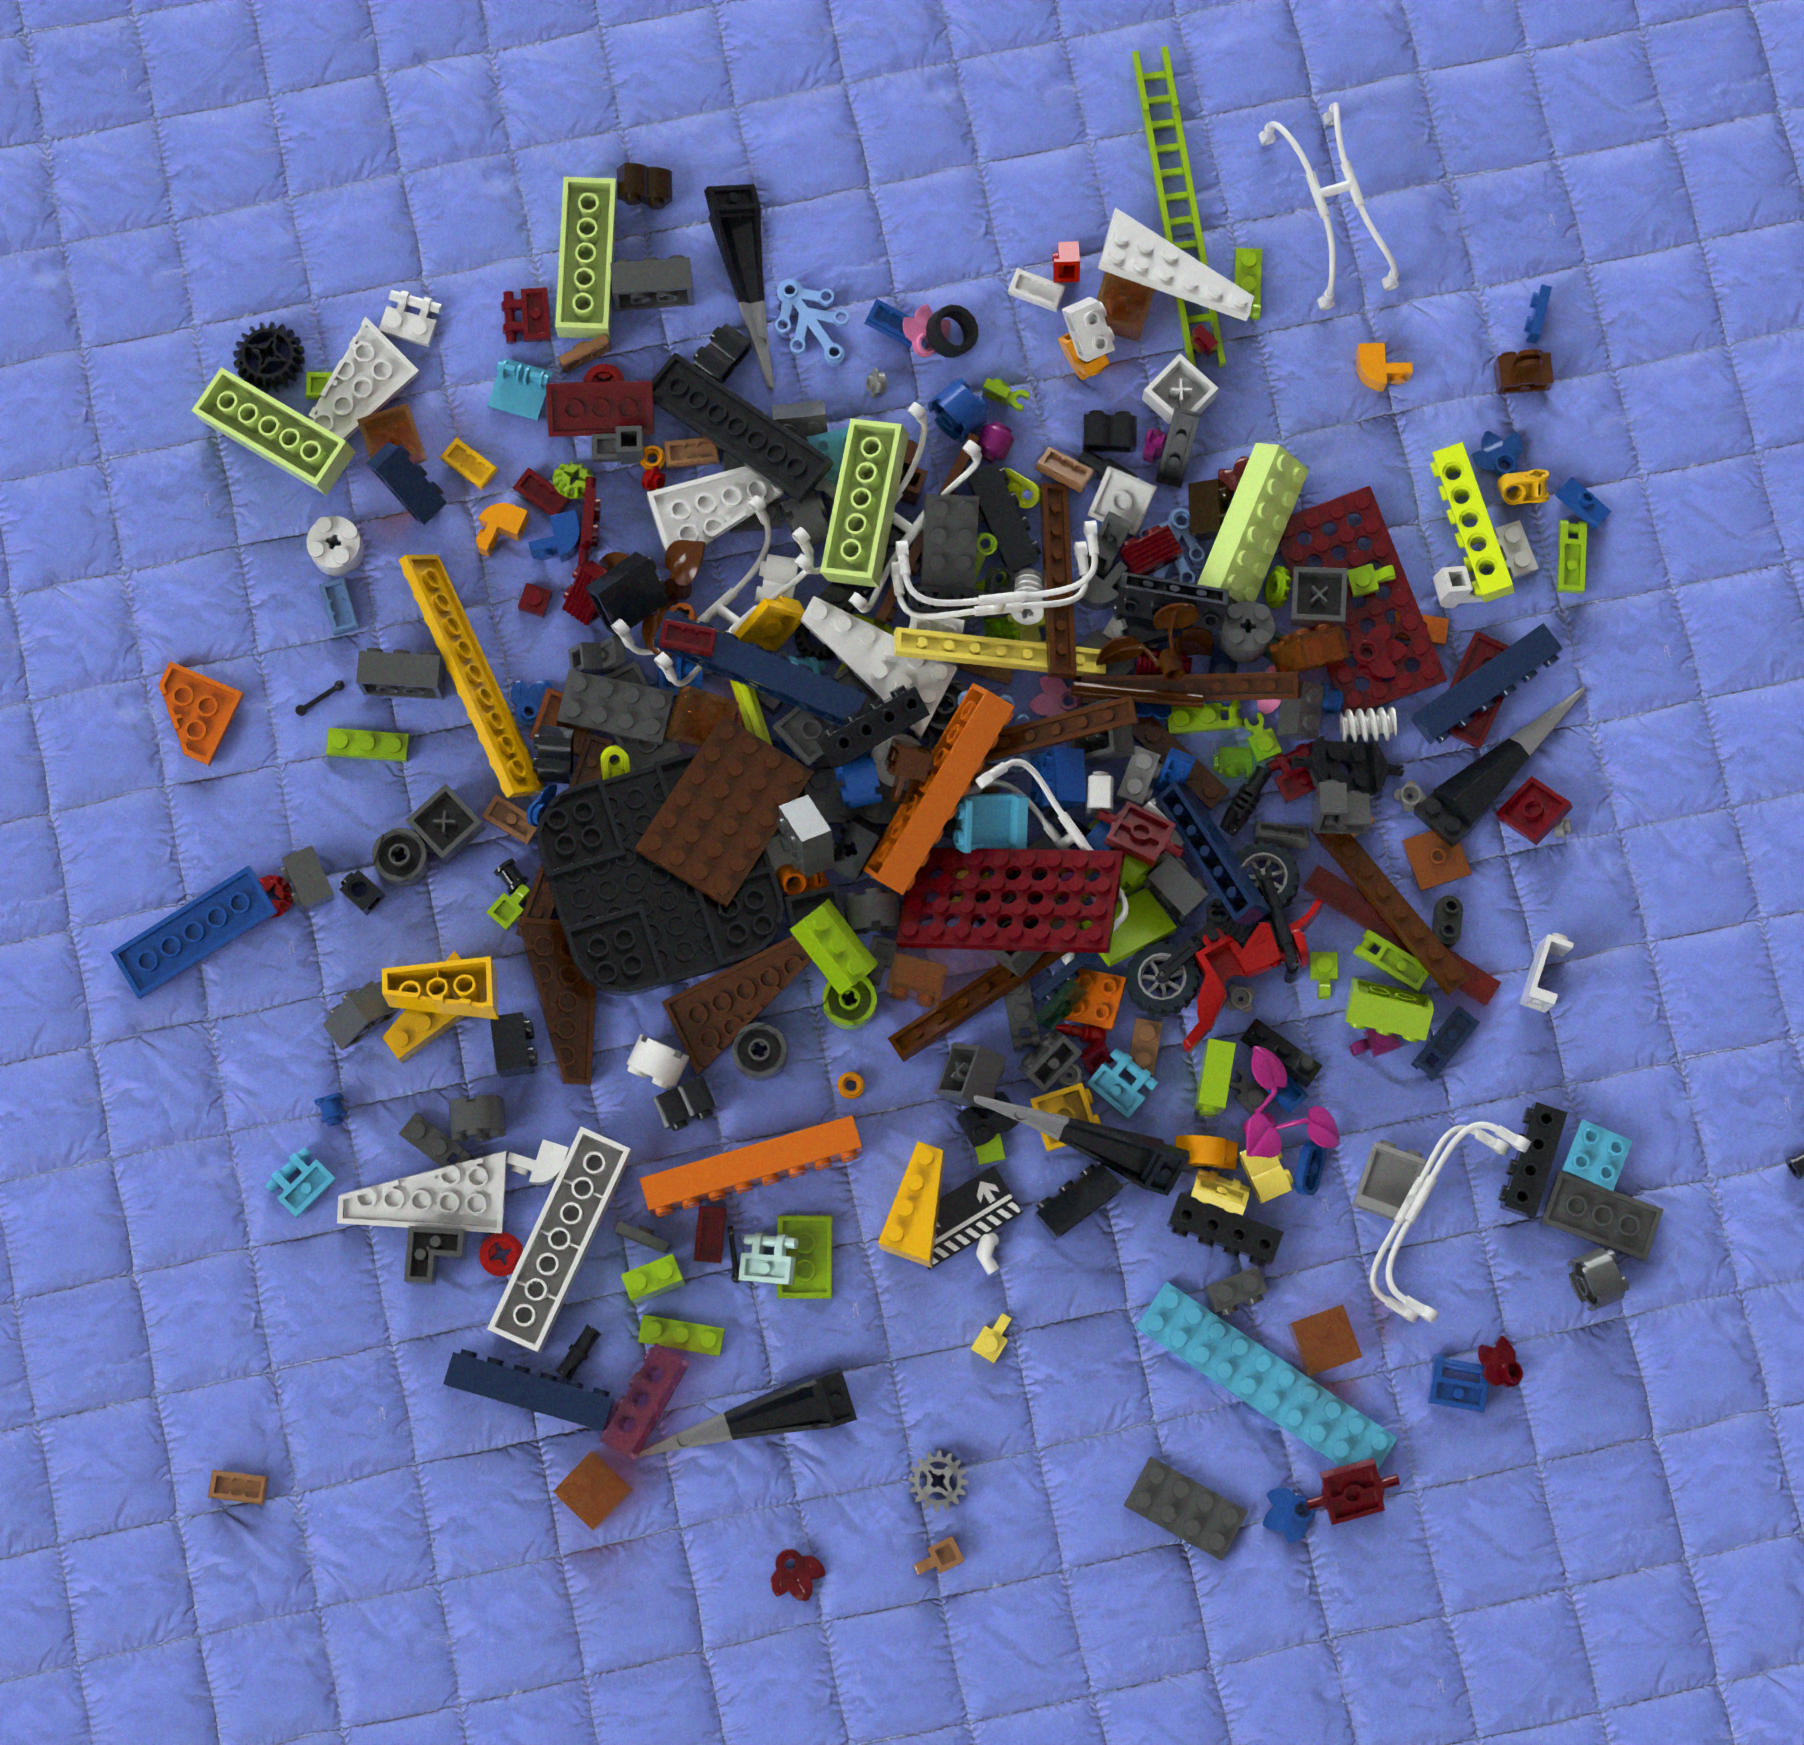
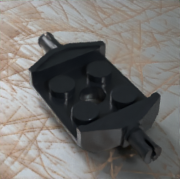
M1320 736L1311 746L1308 757L1293 755L1291 762H1295L1292 763L1293 767L1307 768V771L1310 772L1313 786L1316 788L1319 782L1337 780L1339 783H1347V792L1360 791L1362 794H1370L1371 796L1381 792L1387 775L1403 776L1404 770H1401L1404 768L1403 765L1387 763L1377 741H1372L1369 744L1326 741L1325 736ZM1339 764H1344L1348 768V775L1340 771Z

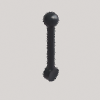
M341 680L336 681L333 687L304 706L298 705L295 708V712L299 716H304L307 709L335 691L343 690L344 682Z
M732 1225L728 1226L733 1267L731 1280L734 1283H739L741 1280H738L739 1271L734 1228Z

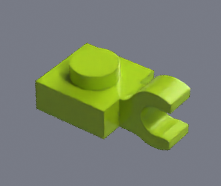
M987 378L982 388L983 396L1004 406L1006 404L1010 405L1018 412H1022L1024 406L1017 403L1016 400L1018 398L1029 400L1030 394L1025 390L1011 392L1008 385L999 379L991 380Z
M1372 563L1350 569L1347 573L1353 598L1380 591L1378 583L1396 579L1393 565L1374 571Z
M522 883L511 897L503 892L486 913L508 931L517 921V918L522 916L524 909L520 905L529 898L531 890Z
M1310 952L1309 981H1317L1318 983L1317 998L1328 1000L1331 996L1330 981H1337L1338 979L1337 952Z

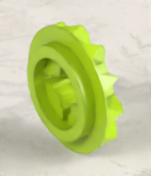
M571 460L568 464L561 463L559 468L555 469L553 485L561 495L567 498L582 499L585 498L583 496V492H585V478L588 476L593 477L591 469H586L583 463L578 465L574 464ZM574 475H578V480H576L575 483L573 482V484L570 485V479Z
M1276 566L1271 571L1264 586L1266 603L1270 608L1274 609L1284 606L1285 600L1289 598L1288 593L1291 590L1290 583L1292 578H1290V571L1282 566Z

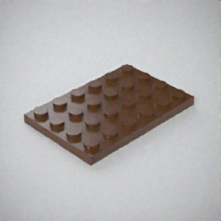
M722 715L635 847V851L723 906L728 907L778 830L779 806L798 799L813 776L814 771Z

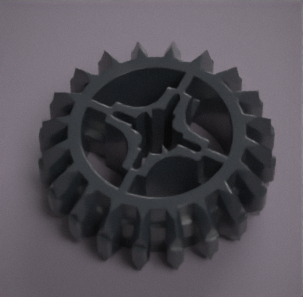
M272 321L269 327L266 328L264 323L260 322V329L255 330L253 326H250V335L242 333L241 336L244 342L236 341V346L240 350L233 351V355L237 359L234 361V366L239 369L237 372L239 377H245L244 381L247 383H253V386L258 389L262 386L266 393L269 392L270 386H273L275 392H279V385L283 384L285 388L289 387L287 382L289 379L297 382V377L294 373H302L303 371L299 364L305 363V358L302 356L305 349L303 346H300V338L294 337L295 333L292 329L286 331V327L283 324H280L276 329V325ZM264 341H268V342H267L266 344H264V345H259L260 343H262V342H264ZM281 343L289 347L290 355L288 360L280 354ZM250 355L259 360L257 372L250 368ZM275 369H281L276 373L270 374Z

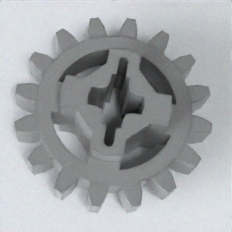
M938 1450L936 1457H932L931 1453L927 1452L926 1461L918 1458L917 1462L920 1466L918 1468H910L915 1473V1477L908 1478V1481L914 1483L915 1487H912L909 1491L910 1493H918L915 1499L916 1503L921 1500L925 1501L924 1509H927L932 1504L934 1505L935 1512L939 1511L940 1505H944L946 1510H950L949 1502L952 1501L958 1505L959 1500L956 1496L958 1494L965 1496L966 1494L961 1489V1485H967L968 1481L962 1479L961 1476L967 1471L966 1469H958L961 1460L959 1459L953 1463L951 1461V1453L946 1458H943L941 1450ZM942 1462L948 1466L940 1470L934 1469L930 1464ZM922 1471L927 1476V1485L923 1489L919 1485V1477ZM928 1471H931L936 1476L944 1475L943 1483L944 1487L948 1490L947 1492L939 1486L935 1488L931 1486L933 1479ZM954 1473L957 1478L955 1491L949 1486L950 1476ZM934 1492L942 1493L946 1499L933 1500L928 1497Z

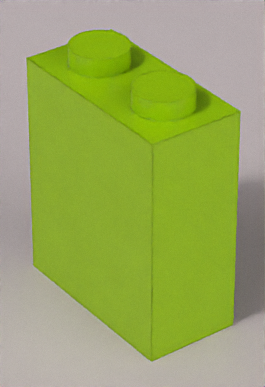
M1209 1038L1204 1046L1194 1110L1200 1111L1199 1115L1215 1118L1216 1114L1221 1115L1226 1108L1236 1043Z
M673 1253L621 1274L629 1298L634 1305L686 1285Z

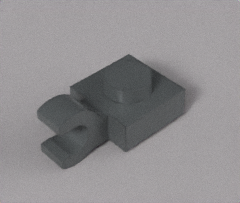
M873 935L869 952L879 964L871 971L869 980L873 985L880 986L884 967L888 969L893 968L898 946L895 940Z

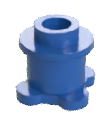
M1322 682L1320 684L1324 686L1322 709L1328 714H1336L1344 704L1343 694L1340 689H1329V685Z
M334 1093L314 1100L315 1105H318L323 1117L320 1119L321 1123L335 1126L344 1122L343 1118L347 1116V1112L343 1110L341 1100L344 1099L343 1095Z

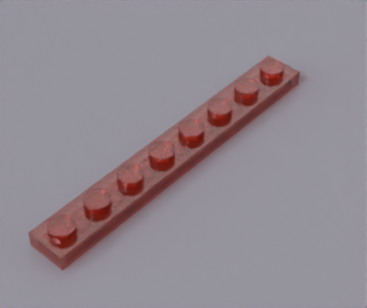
M1317 865L1302 889L1321 899L1324 903L1364 929L1376 933L1415 957L1363 893L1320 865ZM1447 949L1470 976V980L1461 986L1459 990L1486 1006L1501 982L1455 952Z

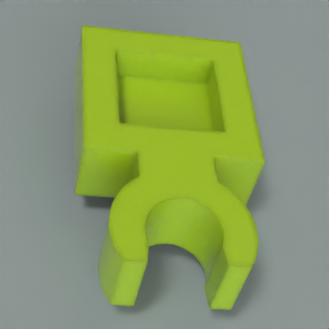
M1260 712L1256 714L1258 724L1255 726L1251 725L1247 718L1243 720L1245 730L1252 733V736L1247 737L1246 741L1257 764L1282 753L1272 727L1264 730V717Z

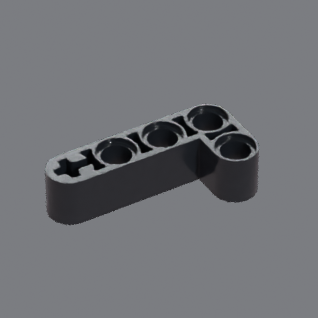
M995 564L987 570L984 589L920 583L912 585L919 593L934 599H940L945 593H950L951 600L968 599L970 596L978 598L979 595L1014 592L1015 575L1004 565ZM1005 571V581L1001 584H996V575L999 572ZM907 589L905 591L906 602L919 611L941 613L971 609L966 606H934L921 601L917 602ZM1009 613L987 616L985 615L980 617L1004 618L1008 616Z

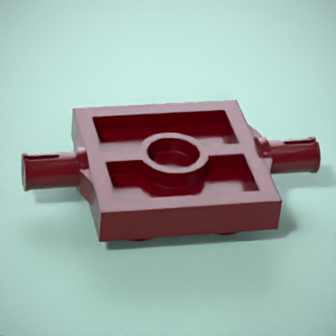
M590 476L585 478L581 546H578L579 558L577 565L587 563L589 555H592V547L598 546L599 524H594V522H600L601 498H596L595 487L597 478Z
M1127 801L1124 808L1116 815L1103 808L1100 809L1097 815V819L1111 825L1110 832L1104 842L1105 845L1118 851H1123L1124 854L1151 867H1154L1159 856L1164 854L1165 851L1181 858L1185 850L1184 847L1171 842V835L1175 830L1176 823L1130 801Z
M1370 1458L1320 1472L1322 1483L1321 1496L1305 1499L1309 1511L1325 1506L1331 1525L1385 1511L1383 1502L1384 1489L1399 1486L1400 1481L1397 1474L1381 1478L1374 1459Z

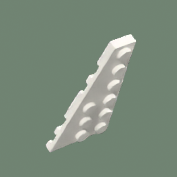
M1115 207L1098 269L1247 321L1251 311L1253 295Z
M366 316L361 323V328L357 335L352 338L346 354L339 361L321 392V397L315 408L313 407L308 415V419L344 440L350 438L420 374L419 370Z
M746 466L653 490L647 492V498L666 554L667 548L674 541H703L707 545L755 513L748 505V502L755 495L759 496L767 506L785 493Z
M813 596L801 618V622L823 644H826L836 654V657L843 664L845 663L854 672V675L878 698L882 697L883 701L891 697L890 691L901 685H904L905 688L916 687L930 713L929 716L910 726L914 734L921 740L957 671V667L945 661L894 656L893 635Z
M507 1150L340 1194L338 1196L337 1223L409 1228V1226L465 1229L471 1232L502 1233Z

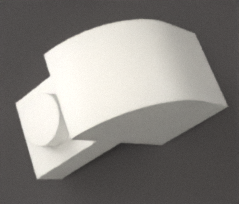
M1466 566L1444 567L1433 577L1439 603L1442 607L1455 608L1461 603L1483 602L1481 595L1477 597L1475 595L1471 581L1476 579L1474 574H1468Z
M543 1139L536 1160L509 1152L506 1163L512 1166V1172L527 1176L528 1172H531L529 1179L531 1184L546 1185L556 1180L570 1148Z

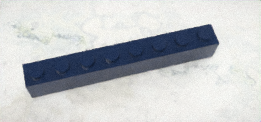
M667 610L654 637V647L839 726L846 723L845 717L856 711L861 713L867 695L860 688L853 685H848L847 687L838 683V680L833 676L827 674L821 676L814 673L813 669L807 665L793 664L781 654L774 653L772 655L767 653L758 644L751 642L746 644L739 641L736 635L729 632H717L713 657L659 647L664 619L714 628L703 621H699V623L692 621L685 613L680 611L671 612Z

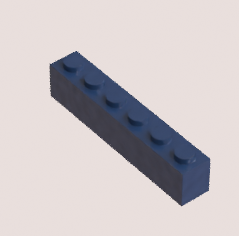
M1543 623L1417 711L1411 718V721L1429 745L1435 741L1441 744L1452 735V729L1457 726L1462 729L1474 720L1472 715L1480 710L1482 714L1495 705L1494 700L1501 695L1503 698H1506L1517 689L1515 685L1523 680L1524 683H1527L1538 675L1537 669L1543 665L1549 668L1560 659L1557 655L1563 648Z
M1174 781L1156 797V800L1168 819L1176 823V831L1234 921L1252 927L1271 909L1190 786Z
M461 1349L460 1354L453 1352L444 1385L600 1431H606L615 1399L609 1397V1391L594 1387L593 1392L582 1390L584 1384L567 1380L565 1385L556 1382L557 1376L541 1372L540 1377L529 1374L530 1369L515 1364L514 1368L510 1369L503 1367L504 1361L488 1357L486 1362L476 1359L478 1353L465 1349Z

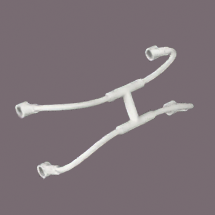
M1337 102L1329 106L1328 112L1324 113L1322 118L1325 126L1334 125L1337 148L1341 160L1340 166L1346 180L1344 182L1321 188L1316 173L1312 171L1303 150L1291 133L1280 123L1271 121L1265 125L1264 131L1258 134L1262 146L1270 145L1276 141L1275 129L1281 132L1288 140L1306 171L1305 177L1318 213L1324 221L1329 246L1328 287L1324 291L1323 296L1317 299L1321 311L1335 306L1333 290L1336 277V250L1329 219L1330 212L1325 201L1327 197L1350 191L1355 207L1358 208L1365 225L1391 267L1388 276L1381 280L1384 290L1390 291L1399 286L1397 264L1366 212L1365 202L1350 161L1347 160L1341 131L1340 109Z
M913 402L907 411L921 424L920 439L913 461L899 485L896 503L903 496L902 492L907 487L919 464L927 438V416L925 414L927 411L916 402ZM968 440L962 448L971 456L973 463L940 494L949 495L979 466L982 458L980 451L982 449L973 441ZM924 509L913 524L894 511L892 523L906 532L900 541L907 540L908 547L923 529ZM896 550L882 572L879 588L875 587L869 602L856 592L848 600L860 612H869L875 605L890 573V562L897 561L898 559ZM801 553L794 561L807 574H821V567L814 568L813 562Z
M757 495L748 502V505L756 513L760 523L765 528V540L760 555L745 577L697 618V623L699 621L708 623L718 614L732 625L726 632L734 634L757 607L754 605L741 618L726 608L758 571L761 560L764 561L770 548L772 538L770 518L765 509L767 507L765 502ZM799 527L792 533V537L799 544L804 555L814 564V550L809 541L811 538L802 527ZM802 570L795 578L769 595L767 599H777L805 578L807 573ZM619 618L611 625L625 647L629 648L632 652L644 656L654 654L650 649H642L634 645L635 642L629 633L630 628L622 619ZM661 652L654 659L668 681H671L678 687L690 683L703 669V667L696 665L684 679L679 680L672 666V660L664 652Z
M1084 521V535L1087 543L1086 541L1074 543L1079 575L1082 579L1070 585L1034 592H1027L1025 590L979 595L978 598L943 600L929 598L916 591L911 583L908 542L903 540L896 541L895 543L898 561L890 562L894 595L897 596L899 606L907 615L921 620H939L975 615V617L1022 612L1024 609L1050 608L1072 604L1085 595L1088 589V582L1093 578L1098 567V555L1100 553L1096 521ZM1088 552H1089V556H1091V567H1090V569H1089L1088 558H1087ZM904 584L908 592L915 599L929 605L967 606L978 604L979 606H974L971 609L941 613L916 612L905 603L903 597L905 594ZM1080 588L1077 594L1069 598L1022 603L1028 601V599L1059 595Z
M1012 759L1005 763L1001 762L975 780L977 784L970 787L966 794H980L987 787L999 786L1012 793H1020L1028 797L1014 785L1003 780H997L999 776L1008 771V768L1021 766L1028 770L1038 782L1058 814L1059 821L1068 832L1062 838L1054 825L1048 822L1039 808L1029 798L1028 807L1042 823L1044 831L1058 850H1071L1069 846L1075 842L1080 850H1093L1067 812L1063 811L1039 772L1025 760ZM1121 888L1119 899L1122 911L1114 922L1113 932L1119 929L1129 911L1128 901ZM1091 897V899H1092V901H1093V903H1094V902L1096 901V898H1095V897ZM1068 952L1061 957V960L1067 965L1080 952Z
M1475 1122L1468 1126L1458 1125L1449 1129L1440 1138L1420 1177L1416 1178L1394 1219L1395 1223L1372 1264L1370 1286L1373 1293L1379 1300L1384 1302L1385 1306L1412 1323L1416 1322L1418 1316L1434 1323L1439 1315V1312L1420 1303L1410 1296L1403 1295L1394 1284L1392 1271L1395 1257L1409 1227L1415 1223L1417 1216L1437 1182L1436 1178L1459 1141L1470 1133L1474 1135L1475 1139L1491 1147L1496 1153L1505 1156L1510 1147L1508 1143L1515 1149L1526 1153L1531 1144L1528 1139L1516 1135L1501 1125L1497 1126L1489 1122ZM1481 1129H1489L1503 1140L1495 1138ZM1456 1134L1445 1148L1431 1174L1428 1175L1445 1143L1451 1136ZM1402 1224L1403 1226L1389 1253L1385 1273L1388 1288L1398 1299L1396 1300L1391 1296L1387 1297L1380 1291L1377 1285V1272L1389 1245Z

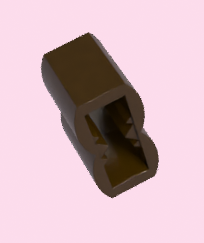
M623 163L617 168V199L625 201L627 205H639L642 203L648 205L651 209H663L672 201V171L660 167H648L638 163Z

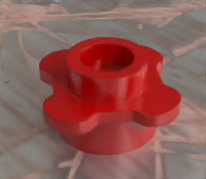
M653 466L651 469L646 470L642 476L641 484L643 489L653 491L663 488L666 476L659 471L658 466Z

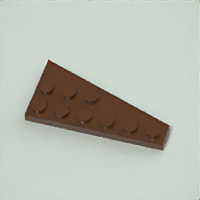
M518 917V926L562 1084L590 1086L592 1082L596 988L586 982L577 971L571 958L560 920Z
M794 935L662 1002L687 1056L690 1057L689 1060L696 1075H700L734 1041L738 1032L746 1025H749L813 961Z

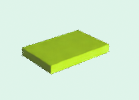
M1147 887L1126 898L1129 906L1128 915L1119 929L1112 934L1110 952L1099 953L1108 967L1132 956L1138 950H1143L1144 946L1148 944L1153 945L1176 933L1177 926ZM1120 901L1117 903L1115 920L1120 916L1122 911V905ZM1084 921L1080 924L1079 928L1087 930L1091 927L1092 922Z
M777 1215V1235L787 1234L790 1238L798 1239L797 1249L788 1248L786 1251V1256L796 1258L793 1285L777 1284V1299H832V1215Z

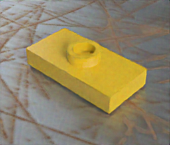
M457 437L440 456L441 461L482 491L499 471L496 466Z

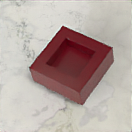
M1199 324L1192 331L1191 343L1197 352L1204 353L1209 358L1216 352L1218 342L1202 324Z
M526 583L518 609L544 618L552 591Z
M1101 1038L1083 1049L1080 1055L1086 1070L1091 1076L1095 1074L1104 1062L1110 1064L1114 1061Z

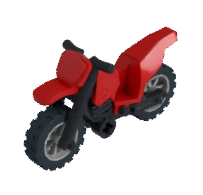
M1259 841L1255 845L1251 843L1246 845L1245 849L1239 850L1235 854L1245 870L1251 865L1255 871V875H1248L1252 881H1255L1254 885L1271 909L1264 915L1267 922L1257 921L1252 927L1235 922L1221 899L1215 898L1207 905L1206 925L1192 935L1180 948L1177 947V944L1170 942L1169 944L1156 942V945L1152 946L1148 944L1144 946L1143 950H1138L1134 954V958L1128 963L1126 986L1129 996L1140 1010H1145L1152 1016L1158 1014L1161 1017H1167L1168 1014L1174 1013L1175 1015L1180 1013L1184 1007L1187 1008L1197 994L1199 985L1198 972L1200 973L1203 983L1197 998L1198 1023L1183 1041V1048L1186 1052H1192L1208 1032L1211 1033L1227 1001L1224 985L1230 977L1245 976L1250 978L1278 967L1281 962H1285L1287 969L1284 980L1286 983L1291 984L1295 981L1299 966L1300 968H1305L1309 964L1304 931L1320 913L1323 901L1318 898L1303 917L1288 925L1283 908H1287L1297 895L1300 872L1293 855L1288 854L1289 851L1286 848L1277 847L1278 844L1270 842V844H1265V841ZM1265 861V868L1259 869L1256 862ZM1271 863L1278 866L1280 870L1272 872ZM1283 875L1282 886L1274 882L1273 878ZM1165 961L1158 968L1155 965V962ZM1148 966H1151L1155 976L1143 975ZM1183 977L1181 987L1175 984L1176 981ZM1142 980L1156 982L1146 991ZM1171 988L1177 991L1171 996L1166 994ZM1156 990L1162 993L1163 997L1153 996L1152 993Z

